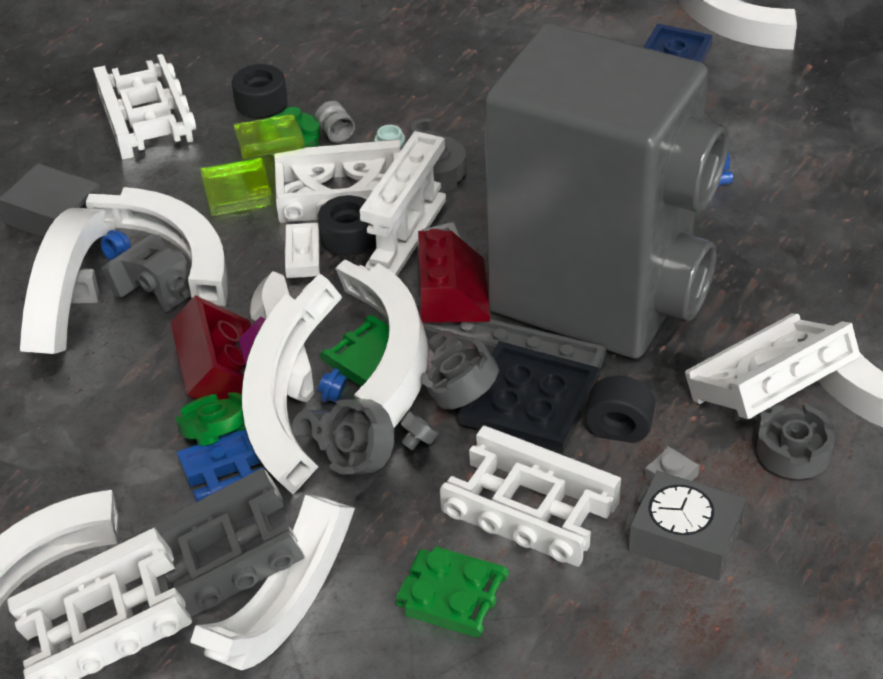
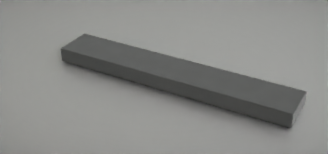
M415 301L420 315V302ZM490 319V322L423 323L426 336L429 339L440 332L451 331L463 346L472 344L473 338L481 340L491 354L498 341L599 368L606 356L605 346Z

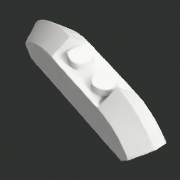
M272 271L258 285L251 300V319L256 321L260 316L266 319L284 294L287 293L289 295L284 275ZM303 344L291 370L287 395L307 403L314 395L310 363Z

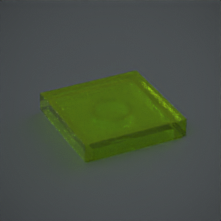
M294 114L233 125L243 159L305 148L304 138Z
M262 158L201 168L211 216L274 204Z

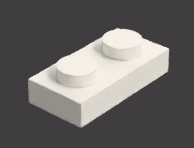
M318 223L286 225V278L313 277L320 273V233Z

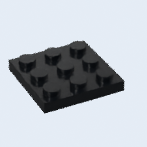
M498 341L491 354L498 364L499 372L497 378L484 394L461 408L459 424L476 429H481L484 425L534 445L563 453L588 402L590 390L599 379L600 368Z

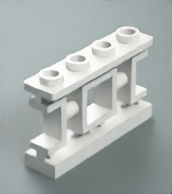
M163 54L157 55L158 63L153 64L152 60L146 61L148 70L120 76L117 68L112 69V74L107 73L105 66L93 68L98 93L122 160L134 157L132 147L138 146L139 151L144 150L143 140L172 133L175 142L181 141L180 136L183 135L187 143L193 142L192 130H196L193 113L189 112L186 96L182 95L181 85L175 77L172 63L167 64ZM161 76L165 89H163L162 84L160 81H158L157 77ZM113 87H116L121 99L117 100ZM156 100L159 101V103L132 109V106L143 104ZM171 109H174L179 122H176L174 114H171ZM125 120H128L130 127L133 128V133L129 134Z
M414 131L359 210L360 221L370 223L367 227V233L376 235L377 248L366 264V268L369 271L379 263L398 276L418 245V231L430 227L446 202V194L438 192L441 188V183L434 181L433 166L445 149V138Z
M483 425L476 435L477 445H473L469 450L470 465L478 469L469 482L451 476L447 482L443 483L440 487L441 511L454 519L463 520L481 527L488 533L498 534L513 540L522 547L535 549L553 557L559 562H567L579 567L583 561V552H587L590 547L591 531L580 526L589 512L607 519L610 512L613 513L620 502L621 477ZM497 468L509 472L506 479L493 475ZM520 485L547 495L538 510L511 500ZM483 488L496 492L492 500L479 496ZM565 495L579 500L575 507L561 502ZM552 515L566 520L562 528L547 523Z
M155 528L7 599L9 612L17 619L15 622L16 629L27 640L35 636L39 637L42 652L23 661L25 679H80L88 674L98 672L104 666L127 655L137 653L141 648L164 637L174 635L180 629L192 623L190 614L185 609V600L175 588L161 594L157 577L175 569L172 562L174 557L171 548ZM141 577L143 584L127 592L125 584ZM113 599L117 616L87 630L83 613ZM148 600L150 608L133 616L132 608ZM67 614L68 621L53 628L51 620ZM72 637L74 645L59 652L57 644Z

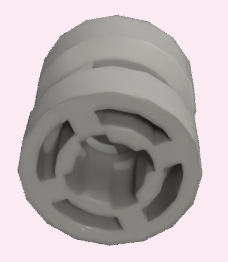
M328 101L318 108L316 121L319 122V126L331 141L340 143L352 136L355 130V123L339 102Z

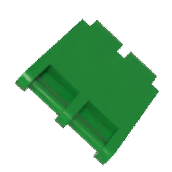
M369 315L364 319V324L353 332H346L342 335V340L330 350L325 348L319 353V356L324 363L333 369L341 370L342 375L362 387L382 360L389 339V325L375 316ZM367 329H370V330H369L367 333H365L362 337H360V338L358 337V336H360L363 332H365ZM346 345L348 346V347H347L345 350H343L341 353H339L338 355L336 354V353L339 352L341 349H343Z
M437 546L434 547L433 551L420 549L409 569L410 575L405 577L395 596V600H397L395 604L405 609V616L478 638L484 630L482 622L488 609L494 608L497 601L495 594L500 583L506 581L509 570L502 565ZM489 579H493L488 592H485L484 589ZM479 606L480 609L475 620H471L476 607Z

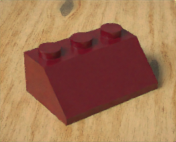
M441 229L418 231V282L420 318L422 323L490 322L484 258L453 231H443Z
M195 295L170 322L186 394L194 400L212 394H217L218 400L229 399L228 393L242 394L246 364L239 339L251 327L250 320Z

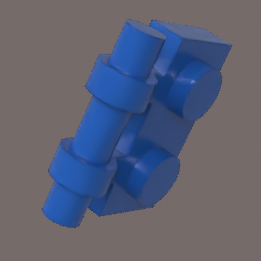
M246 429L224 435L211 445H195L177 451L178 461L189 487L201 483L206 485L192 491L195 502L263 468L260 467L252 471L250 469V466L259 464L261 461L253 449ZM233 472H237L238 474L237 476L222 480L220 482L217 479L218 477Z

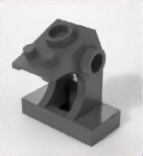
M157 234L149 235L101 267L114 296L122 298L141 285L147 292L153 290L164 313L191 296L185 257L180 251H173L165 247L160 235Z

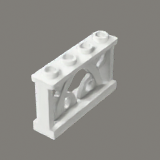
M400 140L274 150L276 204L279 222L318 220L317 215L321 206L328 200L338 196H360L367 200L400 153ZM351 177L355 180H360L349 188L330 189L321 185V183L326 182L330 178Z
M792 313L686 370L685 375L693 402L701 404L707 401L736 409L739 417L750 419L860 357L852 323L841 321L831 326L801 320L798 314Z

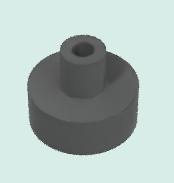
M411 411L408 412L401 422L409 431L401 442L411 450L415 449L420 440L431 445L440 433L431 424Z

